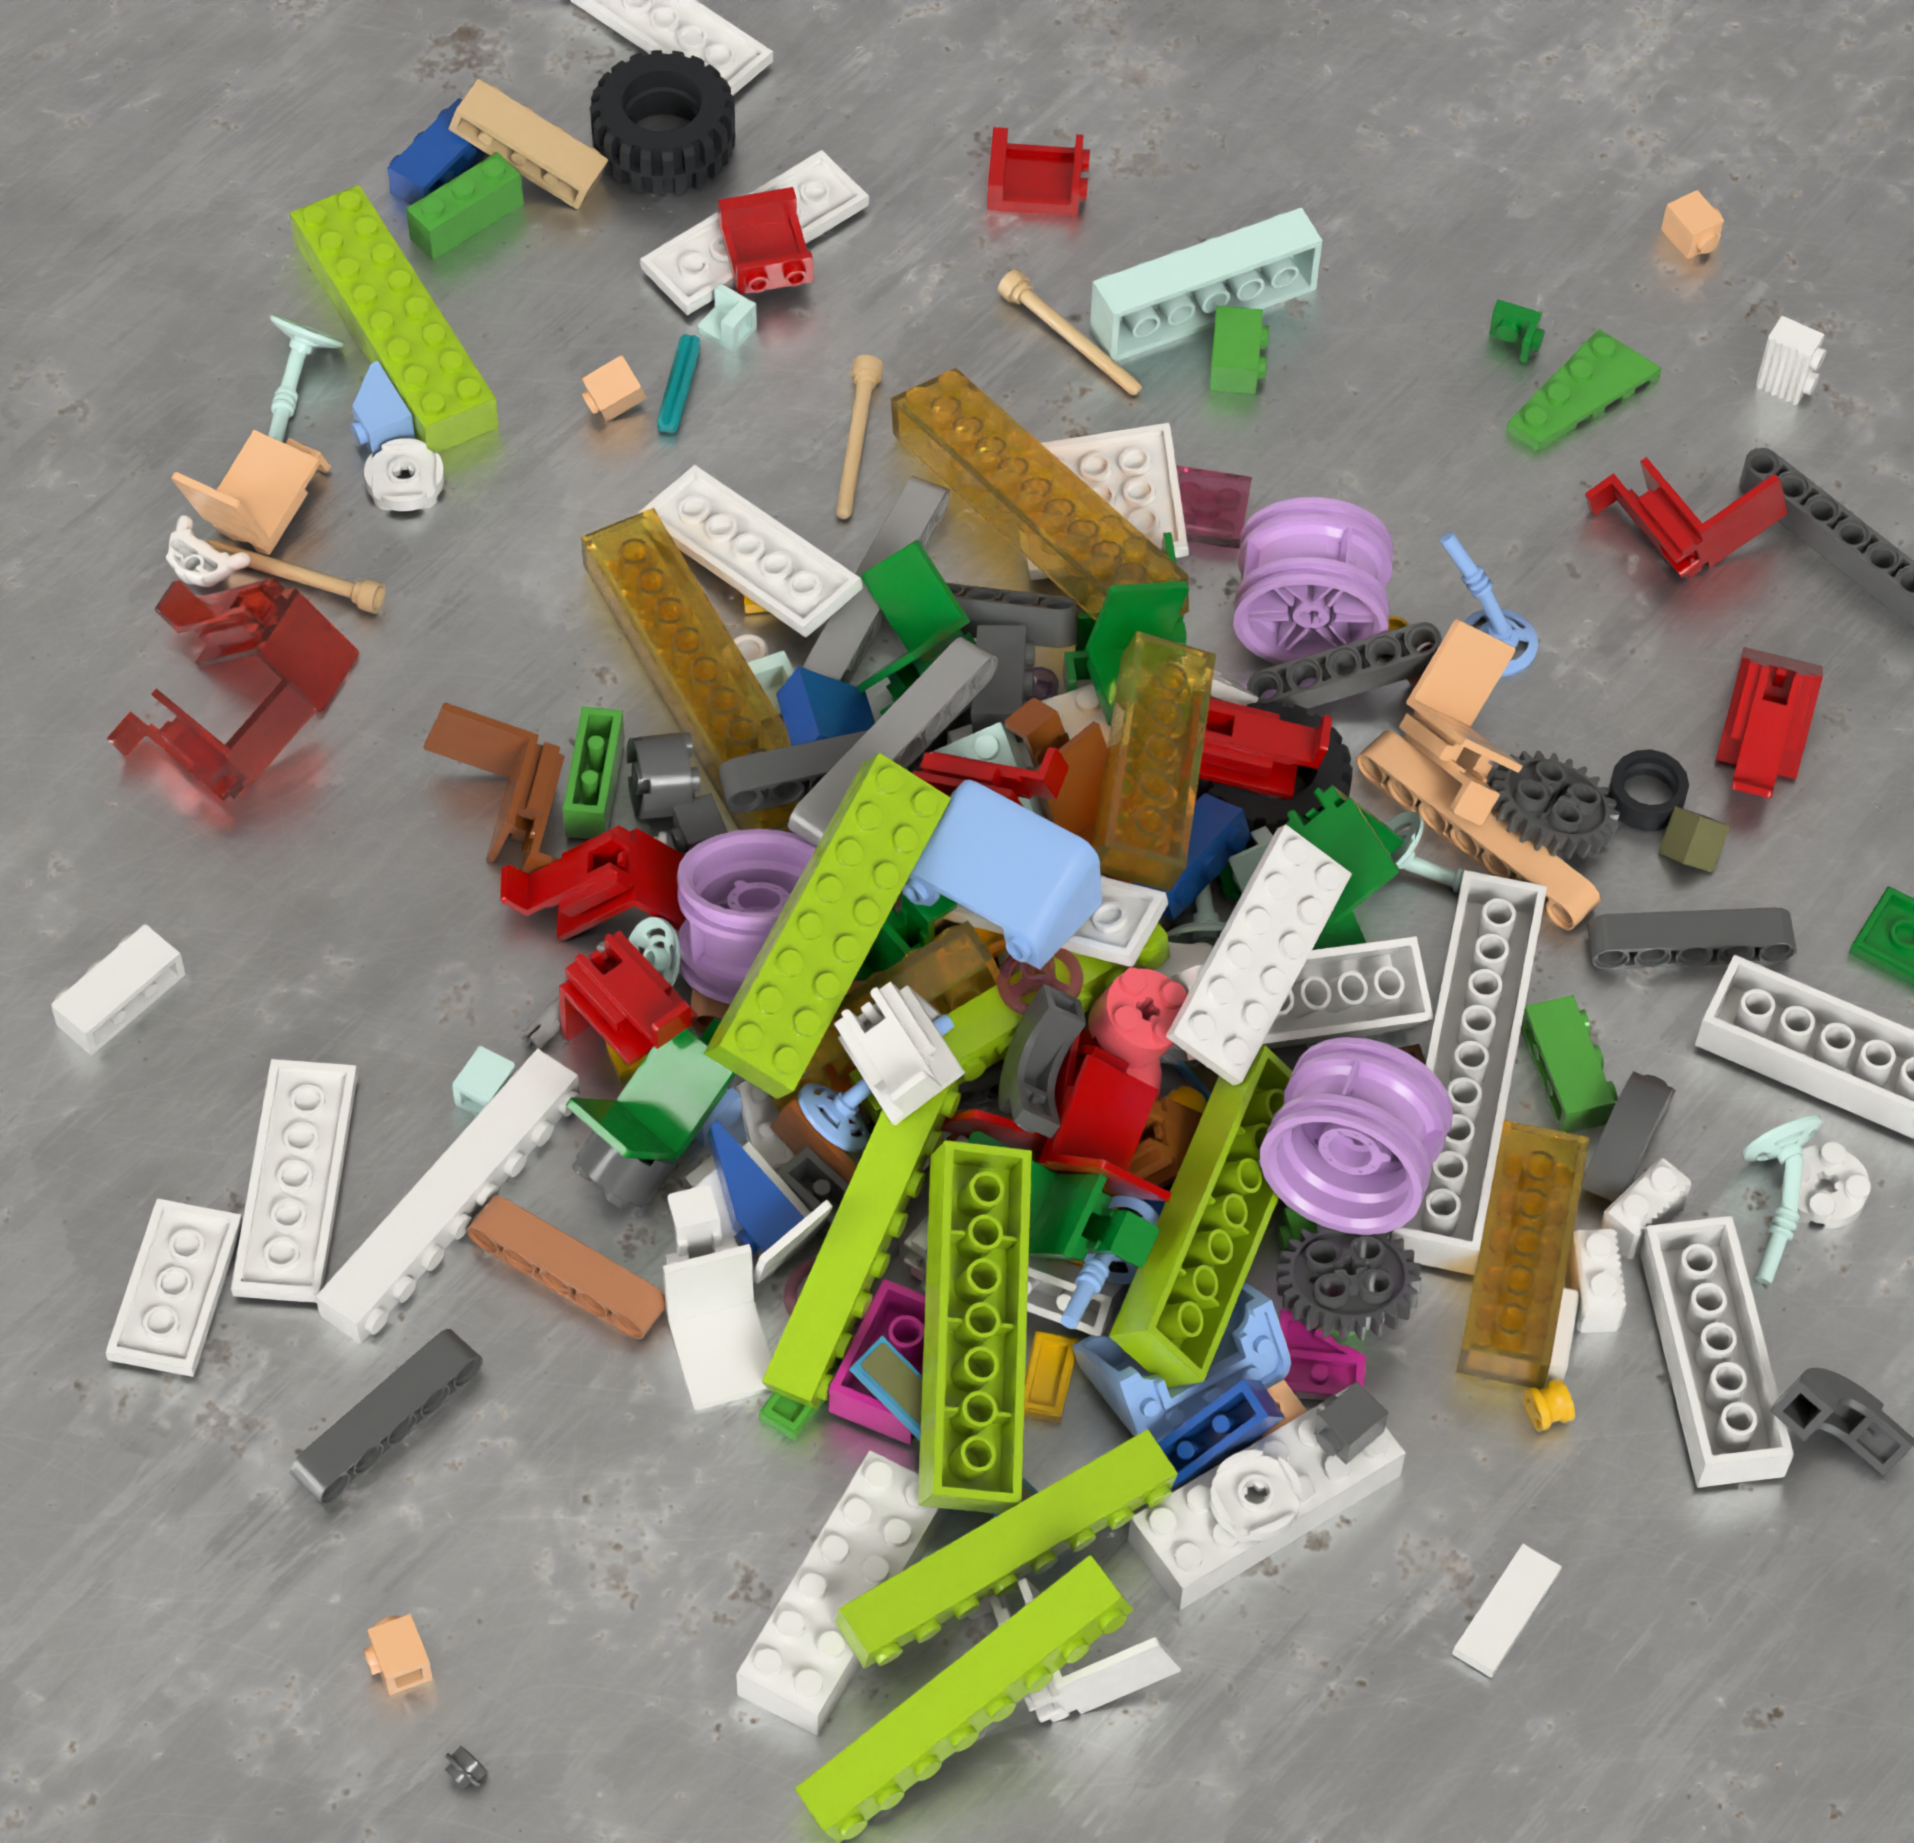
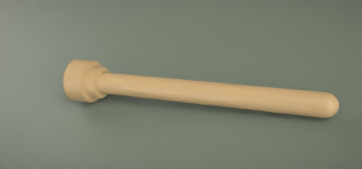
M1013 269L1003 277L997 291L1008 302L1023 303L1130 395L1140 393V382L1032 291L1033 287L1030 285V279L1019 269Z
M859 355L852 362L850 376L856 386L836 508V514L840 519H848L852 514L871 391L880 383L882 378L883 363L872 355Z
M215 540L206 541L220 553L227 552L230 556L239 552L247 553L250 556V564L247 566L249 568L351 598L352 603L357 604L360 610L376 614L383 604L386 587L382 582L367 578L364 581L358 580L354 583Z

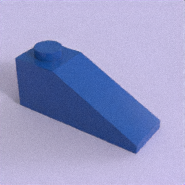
M716 1120L710 1126L707 1136L732 1229L737 1233L734 1238L738 1246L750 1244L752 1255L755 1254L760 1258L766 1250L805 1217L721 1123Z

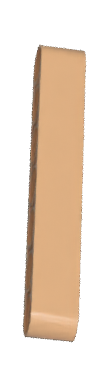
M1384 731L1356 757L1357 767L1363 776L1405 809L1418 813L1427 826L1492 876L1547 886L1542 914L1560 928L1567 931L1573 930L1601 902V896L1596 887L1558 856H1551L1545 846L1536 851L1534 850V842L1530 839L1523 843L1519 842L1521 834L1518 831L1508 833L1506 829L1509 822L1497 821L1495 819L1499 811L1491 809L1482 825H1477L1450 811L1449 808L1463 784L1395 732Z

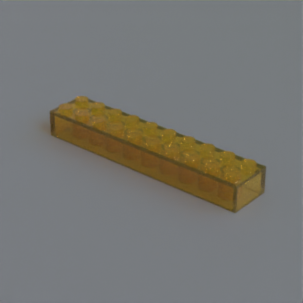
M957 368L891 398L893 435L1070 598L1076 600L1077 604L1095 621L1098 618L1109 588L1113 585L1186 581L1188 584V574ZM1189 592L1178 617L1189 612Z
M651 508L581 536L582 559L585 570L681 733H690L693 753L738 830L770 829L794 833L789 830L788 823L794 808L799 802L749 813H735L728 809L718 774L721 765L736 757L789 747L791 742L784 723L655 509Z

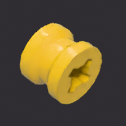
M1562 1380L1550 1381L1547 1387L1543 1389L1533 1387L1524 1390L1523 1400L1525 1409L1532 1425L1538 1432L1550 1429L1553 1422L1567 1423L1574 1420L1575 1409L1573 1401Z

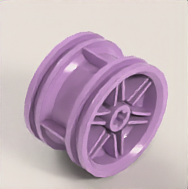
M1303 497L1275 502L1260 509L1247 520L1241 530L1238 567L1243 579L1236 589L1233 627L1236 636L1248 650L1262 659L1279 665L1388 632L1390 602L1385 587L1391 579L1394 544L1390 531L1380 519L1371 512L1352 503L1331 498Z
M749 829L716 835L698 843L685 854L679 863L677 883L679 886L677 893L678 903L681 912L686 917V920L680 927L678 937L680 945L679 968L683 978L692 988L704 996L722 1003L731 1004L816 849V845L795 833L770 829Z
M1342 1037L1325 1040L1313 1045L1299 1057L1284 1091V1106L1275 1113L1261 1144L1260 1165L1264 1178L1273 1192L1288 1207L1304 1218L1323 1227L1344 1233L1361 1235L1387 1233L1403 1227L1415 1216L1422 1203L1424 1193L1430 1182L1431 1164L1437 1160L1451 1129L1453 1108L1449 1094L1440 1079L1425 1064L1407 1052L1389 1044L1367 1038Z

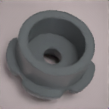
M460 1745L452 1755L449 1753L445 1755L450 1762L445 1771L464 1789L470 1783L476 1787L481 1785L479 1780L488 1770L463 1746Z

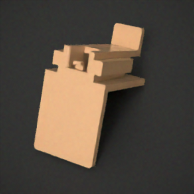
M253 430L217 490L178 472H174L171 480L204 520L213 523L212 526L218 533L234 541L249 542L259 554L262 555L264 553L269 556L307 496L308 492L305 488L316 470L328 473L331 465L321 452L290 438H288L286 443H283Z
M1456 619L1406 701V704L1415 710L1413 716L1407 713L1399 728L1406 732L1403 739L1463 784L1449 808L1450 811L1477 825H1482L1500 796L1497 791L1486 784L1488 780L1486 777L1493 767L1489 760H1493L1518 773L1523 765L1473 729L1471 725L1516 650L1510 644L1460 619Z

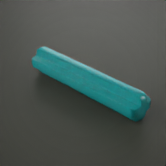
M683 334L679 339L657 418V428L661 432L673 434L678 430L700 351V339L696 335Z

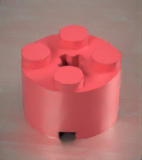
M1127 969L1113 981L1092 1005L1088 1019L1092 1039L1096 1037L1102 1050L1128 1062V1068L1138 1069L1157 1061L1175 1044L1165 1036L1187 997L1185 988L1180 983L1172 981L1162 973L1151 969Z

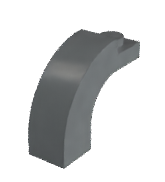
M1046 984L1042 985L1029 1004L1013 1035L1002 1068L998 1101L999 1110L1011 1115L1013 1122L1022 1130L1032 1134L1037 1132L1052 1139L1061 1126L1055 1102V1084L1058 1072L1069 1048L1085 1027L1086 1020L1080 999Z
M1633 1071L1602 1132L1580 1188L1614 1202L1632 1185L1652 1135L1669 1108L1676 1090L1667 1086L1664 1080L1656 1076L1641 1075Z
M1809 1368L1804 1371L1775 1401L1770 1410L1772 1414L1803 1441H1806L1816 1429H1822L1835 1435L1883 1476L1914 1446V1438L1882 1411L1884 1404L1850 1379L1827 1369Z

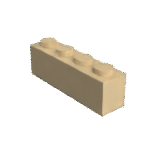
M479 78L456 108L448 128L490 156L498 152L522 176L577 210L580 209L600 180L609 160L602 156L595 148L586 146L570 136L563 128L551 124L535 114L528 106L519 104L503 94L496 86L489 85Z

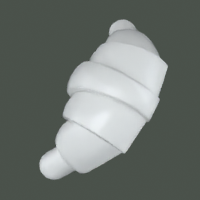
M182 515L178 518L176 529L170 534L166 560L172 569L175 570L177 577L183 582L191 585L212 587L233 575L234 571L245 568L250 564V556L245 552H239L230 556L229 553H220L207 542L195 537L192 531L193 521L188 515Z

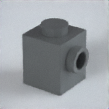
M712 793L693 798L691 804L673 807L674 829L670 830L675 850L680 853L684 852L686 854L698 843L716 835L728 833Z
M1356 1381L1339 1397L1333 1394L1319 1406L1316 1411L1318 1416L1314 1435L1320 1447L1330 1456L1336 1455L1347 1464L1385 1431L1389 1412Z

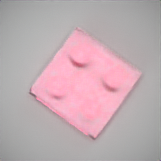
M1176 465L1187 541L1239 549L1252 477Z

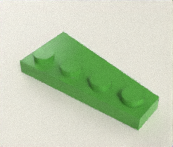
M1598 329L1508 421L1506 432L1538 452L1576 429L1577 423L1589 416L1592 418L1604 412L1605 407L1619 398L1624 400L1634 394L1638 386L1645 382L1650 384L1660 378L1662 368Z

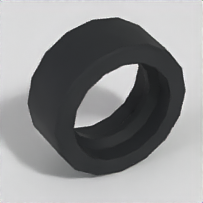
M1652 749L1636 750L1623 756L1614 766L1609 784L1611 791L1608 798L1615 799L1617 805L1614 810L1620 812L1618 819L1628 826L1645 831L1660 830L1668 826L1675 806L1684 808L1689 789L1687 772L1679 761L1667 753ZM1641 775L1656 777L1668 785L1672 791V797L1669 801L1662 804L1648 805L1638 802L1630 797L1624 789L1625 781L1634 776Z

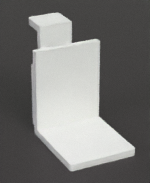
M889 982L881 989L875 987L871 990V996L876 1003L872 1006L868 1002L862 1006L861 1010L863 1013L857 1017L850 1010L846 1009L841 1013L843 1017L834 1024L841 1034L838 1037L841 1044L891 1123L897 1125L966 1072L933 1023L942 1014L908 985L899 991L893 983Z
M748 1141L742 1148L805 1217L766 1250L760 1258L755 1254L752 1255L753 1280L756 1284L759 1282L762 1284L775 1274L779 1266L792 1258L793 1254L800 1253L805 1246L814 1240L815 1235L823 1229L833 1206L828 1200H825L811 1212ZM711 1155L685 1177L683 1187L686 1190L703 1185L711 1187L720 1215L722 1241L734 1238L737 1233L732 1229L713 1155Z
M709 1185L671 1193L667 1198L675 1225L677 1252L665 1255L666 1265L663 1266L666 1318L693 1409L700 1410L769 1392L762 1383V1379L772 1358L754 1303L752 1251L750 1244L737 1247L735 1238L722 1241L720 1215Z
M1027 1578L1018 1581L1026 1605L1041 1594ZM993 1593L979 1601L981 1606L969 1615L968 1618L973 1620L994 1611L998 1626H1000L1013 1615L1006 1596L996 1597ZM1154 1637L1075 1671L1072 1663H1066L1052 1674L1053 1678L1046 1687L1038 1692L1028 1693L1024 1699L1030 1712L1035 1710L1041 1723L1049 1719L1054 1723L1070 1716L1069 1712L1077 1710L1080 1714H1083L1181 1671V1668L1176 1658L1157 1637Z

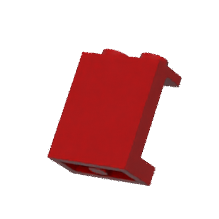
M993 127L987 210L1078 216L1079 201L1087 200L1088 178H1081V172H1089L1090 149H1083L1084 135L1076 134L1075 147L1073 148L1008 143V128Z
M793 187L718 200L719 227L736 289L740 295L814 282L813 256L811 252L807 251L797 216V198Z

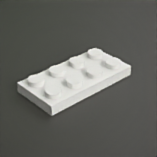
M156 1199L105 1352L107 1360L194 1377L241 1232L243 1222L241 1214Z

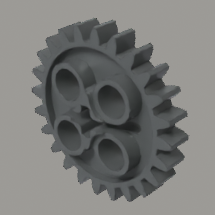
M1538 750L1533 758L1526 751H1522L1519 758L1513 754L1510 755L1523 765L1519 773L1499 764L1488 784L1500 794L1492 809L1499 811L1495 818L1497 821L1509 822L1506 829L1508 833L1518 831L1521 834L1519 842L1523 843L1530 839L1534 842V850L1538 851L1542 846L1548 847L1549 853L1553 857L1557 850H1562L1567 859H1571L1574 851L1580 857L1586 858L1589 851L1596 855L1601 847H1607L1619 825L1617 820L1620 812L1614 810L1617 805L1615 799L1607 798L1611 791L1610 788L1597 786L1601 779L1599 776L1589 778L1585 775L1587 767L1584 766L1577 770L1573 768L1572 759L1569 758L1565 763L1559 762L1556 753H1553L1550 759H1546L1541 751ZM1563 789H1567L1565 795L1560 796L1554 804L1559 793ZM1553 805L1550 813L1543 820H1540L1542 814L1546 813Z
M1316 1223L1315 1234L1303 1229L1301 1230L1300 1241L1290 1239L1288 1251H1281L1280 1264H1277V1294L1283 1296L1282 1307L1284 1309L1293 1308L1292 1319L1294 1321L1307 1318L1306 1330L1310 1331L1320 1325L1323 1327V1337L1325 1338L1335 1330L1339 1331L1341 1341H1346L1349 1332H1355L1359 1340L1364 1341L1365 1331L1371 1330L1377 1337H1382L1383 1325L1396 1330L1398 1318L1409 1319L1410 1308L1417 1307L1418 1294H1420L1422 1278L1419 1277L1420 1263H1414L1415 1252L1413 1250L1403 1251V1238L1390 1241V1232L1372 1235L1349 1234L1333 1229L1327 1230L1326 1227Z

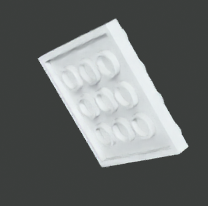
M1170 423L1014 447L1028 570L1031 581L1161 560L1163 533L1172 532L1175 557L1189 556Z

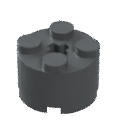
M689 732L629 738L626 756L627 764L632 763V776L628 777V786L633 811L636 816H639L640 820L673 817V807L691 804L692 799L695 798L694 792L700 791L699 770L697 767L690 766L689 757H692L693 746Z
M593 1131L578 1152L572 1168L582 1178L588 1181H595L604 1188L603 1196L615 1206L625 1208L627 1203H631L643 1208L649 1205L678 1163V1160L625 1158Z

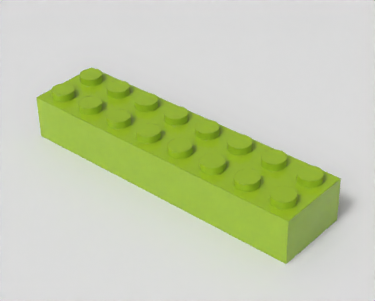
M356 185L289 212L295 245L370 364L376 361L380 363L412 414L416 439L426 443L427 449L436 454V452H442L499 428L495 396L361 186Z
M880 752L861 764L704 1052L706 1056L776 1099L794 1092L951 800L949 796Z
M1266 1045L1260 1047L1242 1083L1233 1086L1222 1077H1218L1170 1190L1172 1193L1169 1202H1165L1156 1226L1159 1228V1234L1144 1266L1138 1267L1109 1335L1151 1375L1157 1374L1165 1380L1167 1388L1205 1381L1279 1198L1264 1178L1260 1165V1147L1275 1113L1284 1106V1091L1293 1071Z
M945 1140L931 1154L918 1506L1002 1514L1021 1503L1032 1150Z

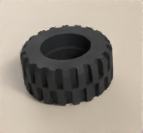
M653 50L650 55L642 56V53L632 55L630 61L626 63L623 60L611 68L612 73L606 72L598 81V86L593 90L590 106L593 148L609 159L604 170L608 174L613 173V179L624 186L629 183L633 190L642 193L645 190H651L654 195H664L666 191H674L675 194L685 193L688 187L693 186L696 189L704 185L706 178L713 179L722 171V166L729 162L736 139L734 96L731 94V87L727 80L721 77L720 72L712 65L705 66L702 59L694 55L691 58L685 57L683 52L672 50V54H664L662 50ZM657 114L678 115L691 121L683 127L670 131H653L636 125L638 121Z
M1271 701V705L1261 706V702L1247 704L1248 707L1280 714L1279 720L1316 729L1322 719L1316 713L1313 716L1307 714L1306 708L1294 704L1293 708L1285 707L1283 702ZM1331 727L1328 750L1319 769L1302 765L1297 766L1296 774L1302 778L1308 787L1299 794L1294 795L1292 800L1261 797L1246 789L1194 777L1192 783V803L1194 804L1206 793L1242 808L1250 832L1266 826L1270 833L1274 835L1277 828L1290 821L1287 813L1291 810L1297 811L1310 821L1305 815L1312 808H1315L1318 812L1324 809L1314 795V791L1317 788L1325 792L1333 785L1349 798L1353 767L1350 765L1351 755L1348 747L1342 744V736L1334 727ZM1253 838L1247 843L1246 847L1251 848L1255 846Z

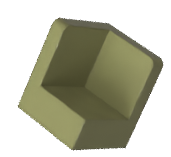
M1675 806L1661 842L1659 853L1682 864L1713 872L1731 826L1706 815Z

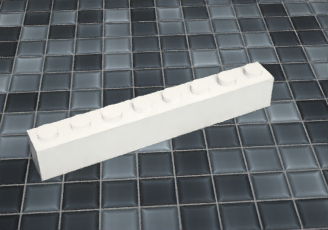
M537 1048L316 1295L320 1317L359 1344H362L370 1334L378 1333L385 1325L388 1313L398 1302L403 1303L412 1295L418 1279L426 1270L431 1271L437 1267L448 1245L454 1239L458 1240L466 1234L468 1226L472 1223V1218L486 1205L492 1196L499 1194L500 1187L509 1176L515 1177L520 1173L527 1161V1156L536 1146H543L549 1140L555 1124L563 1115L569 1116L573 1113L566 1106V1103L571 1097L581 1098L578 1074Z

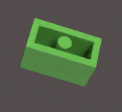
M1216 306L1209 391L1256 395L1257 379L1265 380L1267 356H1260V349H1267L1269 326L1262 325L1263 309Z

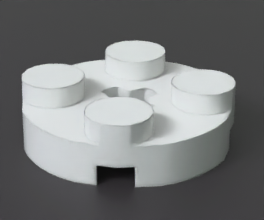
M411 438L394 439L381 445L382 450L376 453L374 457L371 454L367 458L364 466L365 484L377 508L381 510L412 511L419 508H431L436 504L437 496L442 491L445 482L444 466L441 456L437 452L435 455L433 451L427 449L426 443ZM402 470H409V474L412 476L408 479L396 478L401 475Z
M1830 1141L1824 1145H1812L1803 1148L1804 1155L1801 1157L1804 1162L1797 1213L1801 1217L1800 1220L1809 1224L1810 1220L1824 1224L1823 1228L1831 1229L1843 1227L1853 1222L1861 1214L1871 1191V1183L1863 1164L1854 1155L1847 1152L1846 1148L1838 1142ZM1819 1179L1832 1182L1834 1184V1193H1829L1826 1189L1819 1191L1816 1188ZM1783 1182L1781 1185V1195L1783 1190Z
M1245 1450L1225 1459L1217 1469V1473L1212 1480L1210 1506L1218 1523L1230 1532L1235 1540L1243 1543L1253 1540L1265 1541L1283 1534L1295 1523L1299 1514L1302 1486L1298 1474L1286 1460L1279 1456L1276 1460L1271 1456L1263 1455V1451ZM1254 1487L1257 1492L1265 1490L1268 1495L1263 1498V1503L1255 1504L1246 1500L1248 1496L1247 1488Z

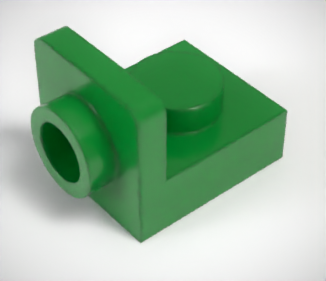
M1498 299L1493 310L1489 335L1499 337L1504 341L1522 344L1519 361L1527 364L1531 352H1539L1543 342L1545 330L1539 328L1542 312Z

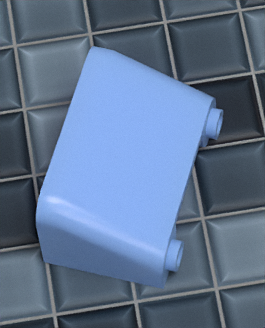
M965 780L950 795L951 800L902 889L903 895L912 903L932 906L940 898V894L1002 927L1008 953L1017 961L1027 962L1040 970L1103 904L1098 854L1081 837L978 782Z
M1244 1282L1204 1382L1167 1388L1165 1380L1157 1374L1151 1375L1127 1352L1122 1353L1119 1345L1107 1334H1102L1101 1336L1091 1335L1072 1345L1081 1370L1130 1433L1135 1437L1148 1429L1157 1443L1241 1380H1260L1265 1388L1268 1389L1284 1380L1291 1366L1290 1353L1272 1300L1246 1282Z

